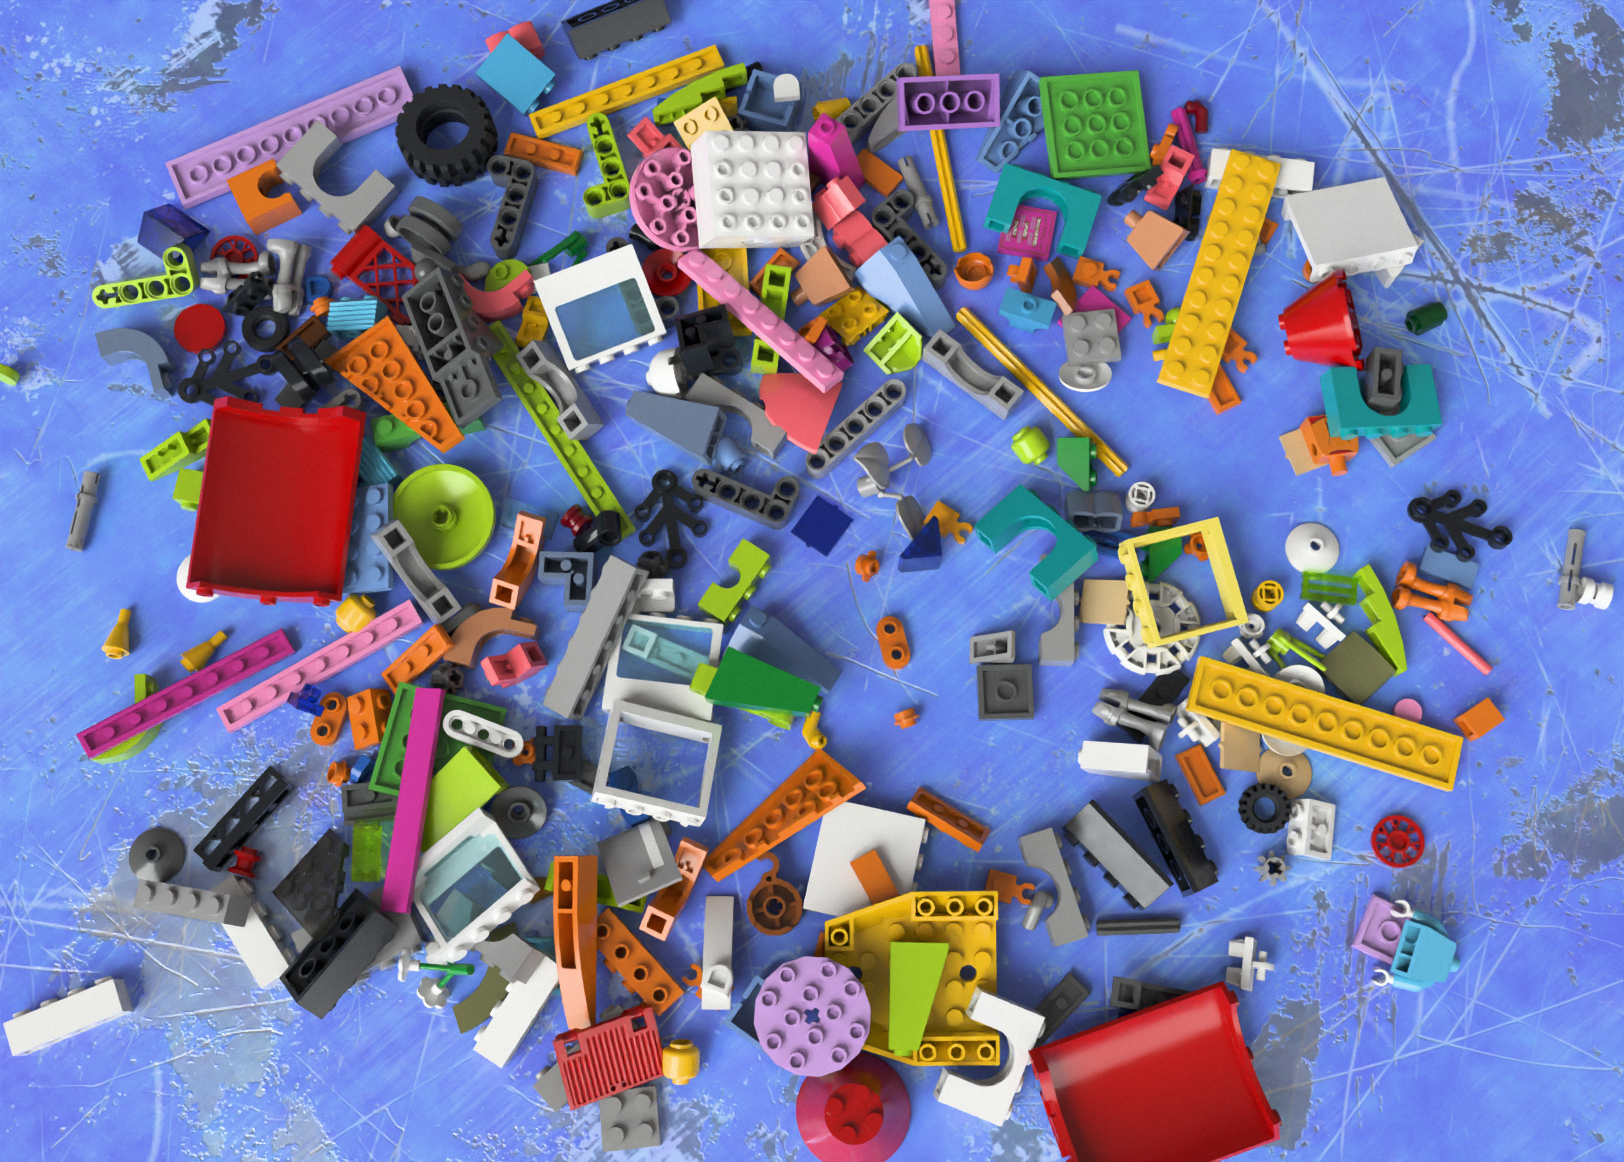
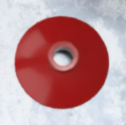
M664 248L656 250L645 259L642 271L651 293L660 297H673L681 294L688 288L692 279L678 267V259L683 257L684 253ZM665 274L673 275L670 279L663 278Z

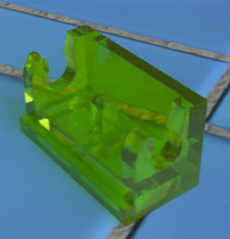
M355 819L351 881L380 882L382 825H380L379 820H374L373 823H364V819Z

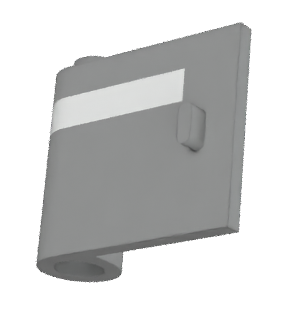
M653 818L597 842L618 907L683 880L669 845L668 836L672 835V831L667 821H658Z

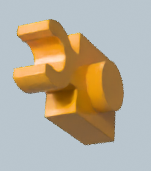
M939 500L923 521V525L943 538H946L949 533L953 534L954 540L961 545H964L966 539L961 537L959 532L966 530L971 534L973 531V527L969 523L957 522L960 514Z

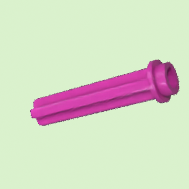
M1178 107L1171 111L1173 124L1179 126L1176 133L1182 150L1195 155L1188 170L1187 179L1194 185L1200 184L1206 180L1207 170L1203 169L1186 110Z

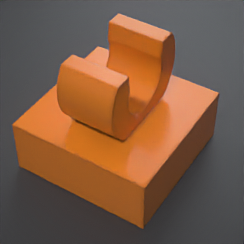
M1022 257L1020 266L1009 265L1007 276H1011L1010 282L1017 283L1022 292L1032 293L1038 269L1032 258Z

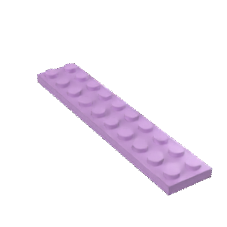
M398 66L168 161L165 164L182 205L185 209H188L231 191L226 181L227 179L271 159L278 163L317 120L333 132L341 144H344L397 122L398 114L400 112L404 113L403 105L407 101L411 102L413 100V93L401 67Z

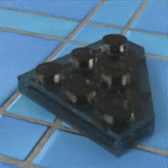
M331 828L328 829L272 892L305 931L318 942L339 920L340 909L337 907L339 894L343 893L346 872L343 871L344 858L349 856L350 846Z

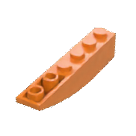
M598 855L554 856V942L557 972L568 1029H584L596 1024Z

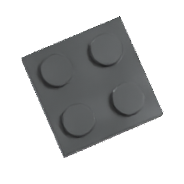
M1032 664L976 666L978 721L1034 719Z

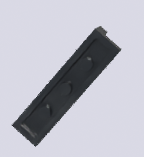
M269 766L193 849L204 860L202 864L211 871L220 872L235 856V849L240 850L296 787L276 769ZM273 775L277 781L265 793L264 783ZM259 798V801L245 815V804L250 799ZM240 819L239 823L226 836V825L230 820ZM211 841H221L210 855L204 851Z

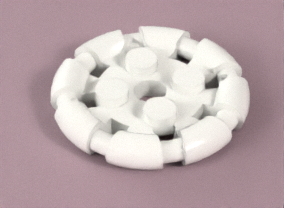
M1144 581L1148 597L1149 594H1157L1158 600L1149 601L1155 621L1160 628V637L1180 632L1181 626L1187 627V630L1201 627L1200 618L1192 601L1188 602L1181 590L1160 581L1158 584ZM1132 590L1129 593V601H1135ZM1173 603L1181 609L1176 615L1169 608ZM1129 607L1127 608L1124 629H1117V624H1106V629H1103L1104 639L1111 654H1115L1121 660L1120 664L1141 675H1145V673H1154L1155 676L1167 675L1179 670L1183 662L1186 660L1190 661L1194 656L1201 636L1148 649L1147 643H1144L1141 637L1140 630L1142 625L1140 618L1135 615L1134 609L1131 610ZM1127 642L1132 649H1135L1130 654L1123 647ZM1173 645L1178 649V653L1175 656L1168 651ZM1147 655H1156L1155 663L1147 662Z

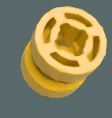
M1264 581L1252 592L1251 604L1259 612H1270L1283 600V588L1276 581Z

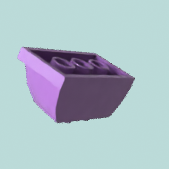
M999 73L897 78L898 131L1000 127Z

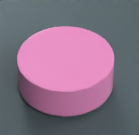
M1403 699L1393 706L1392 715L1418 723L1422 718V708L1415 700Z

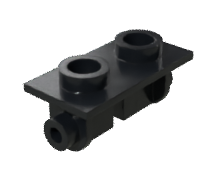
M1194 184L1179 191L1174 201L1176 207L1173 222L1190 231L1185 238L1186 241H1194L1195 237L1199 234L1200 219L1192 217V215H1200L1202 196L1200 191L1194 190Z
M251 272L244 281V285L240 284L227 296V304L222 308V311L245 317L273 290V287L264 284L265 277L262 272Z

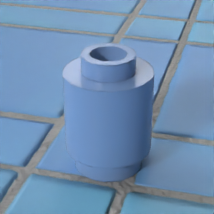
M723 433L714 458L726 473L732 471L737 473L746 465L745 459L747 455L730 436L727 437Z

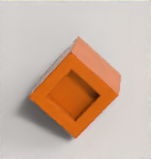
M1489 698L1482 700L1468 711L1461 713L1453 719L1469 742L1480 738L1505 720Z

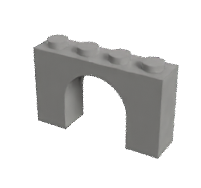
M317 120L276 164L282 172L279 176L290 186L296 184L300 188L299 193L310 203L312 200L320 205L318 209L327 218L330 219L333 216L339 221L338 227L347 235L351 233L355 235L363 225L369 227L399 195L396 186L376 169L351 194L332 196L322 191L319 186L320 171L342 144L333 132Z
M384 886L368 893L371 901L380 908ZM412 908L411 914L385 912L399 926V930L395 933L394 938L376 955L374 962L367 966L360 974L355 985L371 978L370 973L379 968L381 971H384L396 965L395 960L400 958L404 946L410 948V957L422 951L421 946L428 941ZM314 921L291 933L299 954L325 925L324 922Z

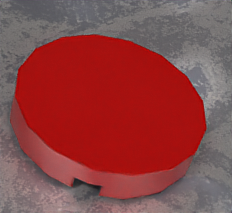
M207 304L191 305L183 310L176 318L173 328L175 339L184 350L197 355L202 349L215 351L223 344L222 340L225 338V335L227 336L228 332L227 321L221 312Z

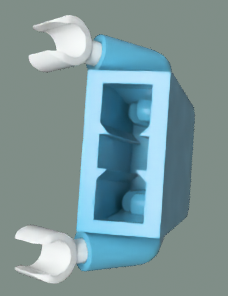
M1404 900L1394 901L1401 904L1404 910L1401 914L1394 910H1390V913L1394 917L1407 916L1411 918V921H1405L1390 970V972L1395 974L1390 975L1382 967L1376 966L1372 969L1376 972H1383L1384 976L1381 980H1371L1378 986L1391 983L1393 987L1414 992L1431 987L1434 982L1444 983L1449 972H1456L1460 967V959L1454 955L1456 943L1448 939V932L1438 918L1419 909L1415 911L1410 909V905Z

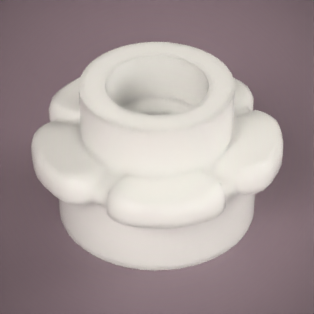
M1248 613L1249 622L1238 626L1240 634L1246 639H1258L1263 635L1262 631L1265 629V623L1259 615ZM1250 624H1252V625L1254 626L1253 629H1250V628H1249V625H1250Z

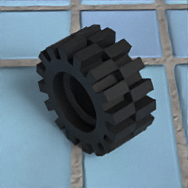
M1259 783L1248 787L1249 789L1242 793L1243 796L1238 802V813L1241 815V821L1246 824L1247 828L1261 834H1273L1278 830H1282L1286 822H1289V815L1292 813V808H1290L1291 801L1287 798V793L1281 790L1280 787L1267 783ZM1263 797L1271 799L1275 804L1274 815L1266 820L1260 819L1254 812L1256 801Z

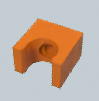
M274 159L226 180L247 224L256 236L303 214L291 193H284L277 198H268V193L273 187L285 182L279 176L282 172L277 167Z

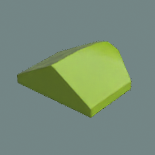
M897 312L863 351L887 375L903 372L914 368L922 359L923 336Z

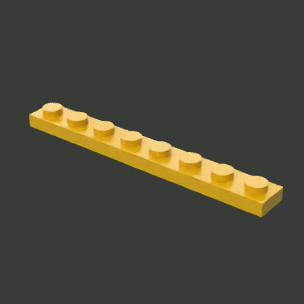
M712 45L528 115L537 138L543 139L586 123L588 117L594 113H603L604 115L613 113L690 84L713 72L724 69L725 65L716 45Z

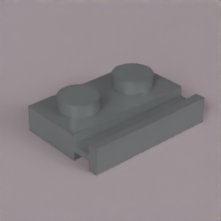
M370 782L342 785L343 825L348 827L395 821L398 797L369 790Z

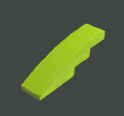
M744 62L713 72L669 96L652 110L655 126L675 122L715 96L718 101L726 99V89L747 84V71Z
M204 419L187 432L178 431L142 456L139 460L149 481H156L204 458L207 451L211 420Z
M1370 564L1352 575L1366 596L1358 604L1372 624L1364 632L1375 649L1396 670V674L1393 675L1395 678L1407 670L1403 640L1384 588Z

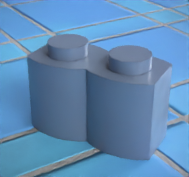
M1086 491L1066 493L1064 503L1065 520H1071L1078 528V532L1094 529L1099 532L1109 533L1121 529L1123 513L1119 494L1107 491L1094 494Z

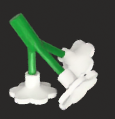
M436 938L425 945V951L427 952L425 959L428 963H421V960L411 959L410 948L403 947L398 964V981L405 982L409 971L419 972L420 969L446 971L447 975L442 980L424 977L416 990L417 996L423 999V1004L427 1008L436 1007L442 1009L446 1006L447 999L450 997L446 983L454 975H473L475 967L473 964L455 962L452 964L439 958L436 952L441 947Z

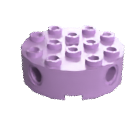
M804 956L783 963L766 978L755 1000L754 1026L761 1047L776 1065L795 1075L820 1077L841 1070L860 1053L870 1032L871 1006L864 986L849 968L829 958ZM817 1008L820 1021L818 1023L813 1021L809 1024L806 1021L808 1019L806 1011L808 1009L813 1011Z

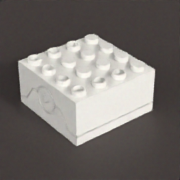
M705 131L690 145L699 249L797 248L815 236L805 132Z

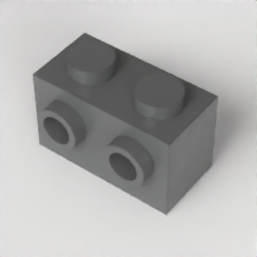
M1375 347L1366 358L1363 400L1370 409L1390 411L1400 402L1402 397L1400 380L1404 369L1402 350Z

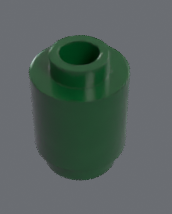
M1441 302L1426 303L1407 313L1405 319L1406 328L1417 336L1441 326L1443 321L1447 319V311Z

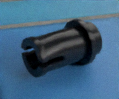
M637 223L632 226L629 233L630 239L648 246L649 250L660 249L661 246L649 239Z

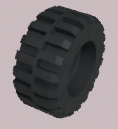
M438 84L437 88L429 86L424 88L425 92L414 94L412 96L413 100L411 102L407 101L403 105L404 113L400 112L396 120L398 125L395 127V135L409 168L414 171L415 175L420 179L425 178L426 182L432 185H436V182H439L440 187H449V184H455V187L463 185V182L469 180V182L476 180L478 173L484 174L488 170L486 164L491 157L495 156L494 152L498 149V134L490 111L482 98L476 96L468 88H465L463 91L460 85L452 84V87H448L447 84ZM459 122L469 127L464 140L455 147L438 150L426 146L429 134L441 124Z

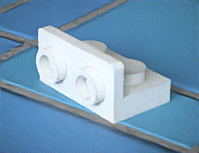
M646 579L632 610H636L639 613H673L675 611V584L673 579Z
M1310 798L1291 800L1290 808H1292V813L1289 815L1286 854L1331 860L1336 805Z

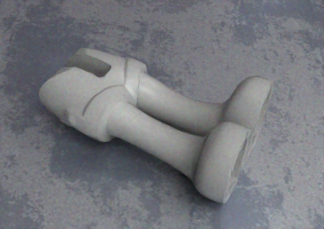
M269 239L267 240V249L272 253L278 254L280 258L277 283L272 286L273 310L297 317L303 306L305 292L302 289V281L307 260L311 257L312 248L292 240Z
M263 251L260 253L258 261L251 263L229 262L225 257H216L213 260L201 262L200 272L217 274V277L201 278L200 288L213 291L215 294H228L230 290H235L240 284L244 285L246 280L232 278L233 275L250 274L251 272L260 271L264 276H275L276 268L273 254L270 251ZM265 277L264 284L272 287L275 284V280L272 277ZM272 291L264 298L265 300L273 299Z
M1102 688L1098 696L1102 702L1095 703L1092 713L1110 726L1116 727L1120 724L1143 732L1149 738V746L1159 752L1163 745L1167 728H1170L1177 706L1171 703L1162 706L1152 705L1130 698V693L1127 691ZM1127 710L1147 715L1149 717L1156 719L1158 722H1153L1140 718L1138 716L1128 713Z

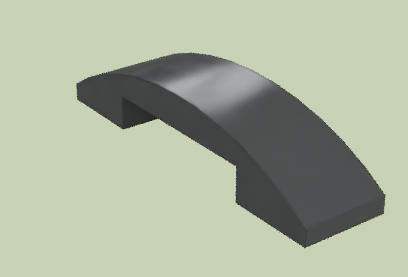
M1113 976L1110 1005L1140 1011L1192 991Z

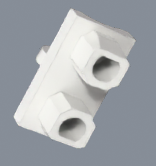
M1324 601L1319 606L1327 613L1323 616L1307 602L1302 607L1304 611L1299 615L1296 623L1306 632L1316 622L1320 623L1325 629L1315 640L1325 649L1333 645L1337 640L1341 642L1346 635L1329 620L1333 618L1339 625L1344 622L1345 618L1338 613L1343 605L1338 602L1332 607Z
M1238 637L1231 642L1232 646L1222 655L1230 665L1234 666L1241 659H1244L1250 666L1246 670L1270 676L1256 659L1260 657L1265 665L1272 660L1265 652L1271 647L1268 642L1261 647L1256 639H1253L1248 643L1255 651L1252 654Z
M1186 698L1177 706L1175 713L1179 717L1177 723L1183 729L1177 735L1180 739L1188 735L1193 742L1198 740L1205 749L1220 737L1221 722L1223 721L1213 718L1208 720L1206 716L1185 710L1188 698Z
M1245 937V940L1229 941V956L1243 958L1242 969L1227 967L1226 970L1227 983L1239 986L1244 991L1251 992L1253 991L1254 970L1257 969L1256 980L1265 981L1266 970L1274 971L1275 968L1274 964L1267 963L1268 952L1259 951L1258 962L1255 961L1257 940L1254 938Z

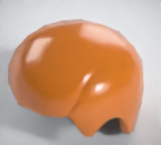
M980 252L969 253L958 259L954 273L962 287L978 291L985 288L991 282L994 274V264L988 256Z

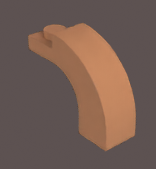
M503 607L486 609L472 615L460 624L451 636L455 646L444 655L443 659L449 665L458 664V667L475 670L480 651L490 639L506 634L538 641L541 630L535 625V621L520 617L519 621H517L518 614L513 609Z

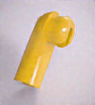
M813 711L810 718L806 717L802 735L808 745L817 750L826 746L827 738L825 735L823 736L817 727L821 713Z

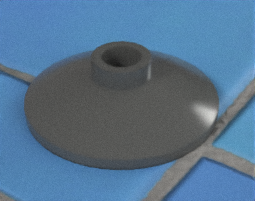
M512 786L496 796L491 806V815H493L506 837L523 839L534 835L541 829L546 820L547 807L543 797L536 790L527 786ZM516 805L524 807L521 812H516L513 808Z
M153 828L143 832L135 839L129 852V865L137 878L161 883L169 881L177 875L185 860V848L182 840L176 833L165 828ZM156 850L157 856L151 860L149 857L150 852Z

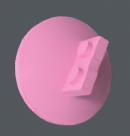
M669 147L655 151L637 166L632 176L629 199L633 216L644 234L659 246L677 252H689L699 249L691 150Z

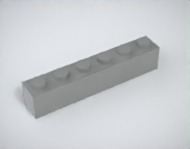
M610 555L603 565L602 574L597 585L592 589L590 601L580 616L579 625L568 642V649L564 658L557 666V673L553 682L546 690V697L542 705L567 719L582 720L649 571L624 558Z

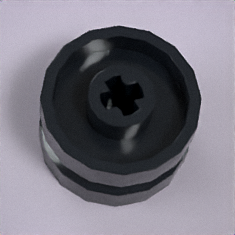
M297 335L288 342L289 350L296 357L294 360L282 350L276 351L269 359L297 394L308 403L317 396V390L309 381L313 378L320 387L325 389L333 384L336 379L328 371L326 363L312 347L309 348L303 339Z

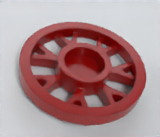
M237 235L227 236L218 241L210 254V260L215 259L216 255H221L227 258L229 262L236 263L256 262L259 258L254 244L245 237ZM238 241L245 243L241 251L236 249ZM229 242L231 249L225 252L222 246ZM253 251V257L246 259L244 254ZM240 274V277H237V279H247L249 274Z
M1392 815L1385 817L1374 826L1371 833V847L1375 856L1389 867L1405 868L1411 866L1423 854L1425 847L1424 835L1420 827L1413 820L1405 816ZM1387 821H1390L1393 827V831L1390 833L1383 826ZM1400 821L1408 824L1405 832L1398 830ZM1416 832L1418 842L1410 843L1408 835ZM1377 833L1386 836L1385 843L1376 842ZM1385 846L1390 850L1386 858L1380 853V850ZM1409 847L1417 852L1413 858L1405 852ZM1395 853H1401L1403 863H1395Z

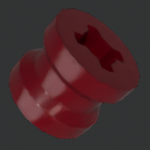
M575 504L563 515L560 524L564 528H570L572 535L578 537L591 527L594 518L590 514L586 515L579 504Z

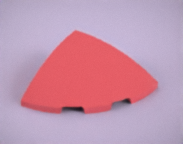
M801 373L763 375L760 383L759 398L764 401L766 406L765 415L773 426H780L787 432V439L795 445L816 454L843 383L838 382L827 392L823 393Z

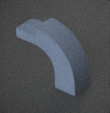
M115 328L95 333L100 356L110 366L131 360L145 362L153 391L163 400L173 397L171 387H174V382L170 373L177 371L175 363L170 355L152 337L141 331L129 328Z

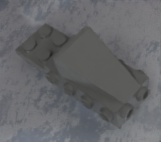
M438 266L401 297L432 379L441 384L456 426L464 429L502 400L488 362L492 360L493 355L504 348V345L472 309L473 303L466 294L464 281L461 276Z

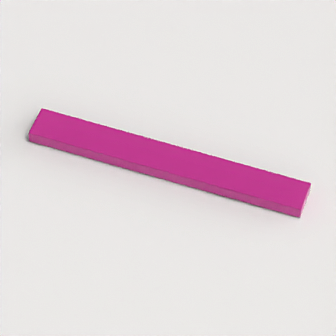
M281 628L77 733L76 736L91 760L295 654V650Z
M416 687L380 911L411 914L445 690Z

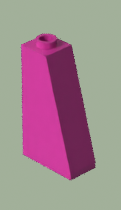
M822 113L808 132L809 171L821 178V184L824 186L837 176L843 179L848 175L860 191L865 184V179L846 127L825 113Z

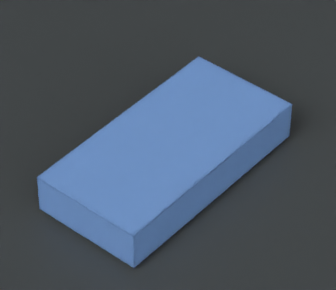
M1427 545L1424 548L1417 571L1446 583H1454L1462 589L1469 591L1472 588L1479 564L1472 561L1461 562L1456 558V555L1446 551L1436 553L1430 548V545Z

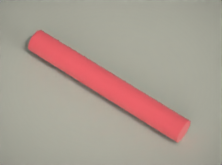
M1429 612L1423 618L1429 626L1484 675H1487L1493 669L1489 663L1433 613Z

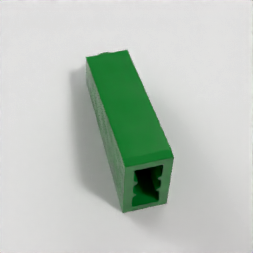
M728 646L705 695V700L713 705L810 718L813 711L816 713L819 711L824 697L820 696L821 687Z

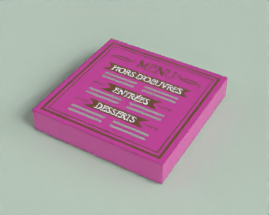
M1018 205L1008 234L1004 232L1000 234L997 253L1047 262L1057 212Z

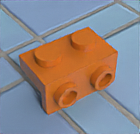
M369 688L347 697L355 750H366L381 744L392 708L390 691L388 689Z

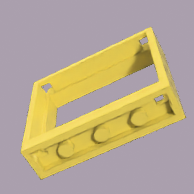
M1218 517L1127 539L1119 544L1118 557L1120 562L1125 565L1127 572L1125 576L1126 585L1130 591L1132 590L1135 600L1133 601V609L1135 615L1140 618L1142 625L1140 630L1143 642L1147 643L1148 649L1249 622ZM1201 532L1227 620L1160 637L1135 548Z

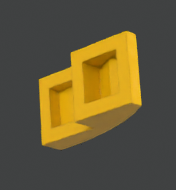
M529 296L522 312L523 321L516 336V346L526 347L532 340L545 341L550 325L540 297Z

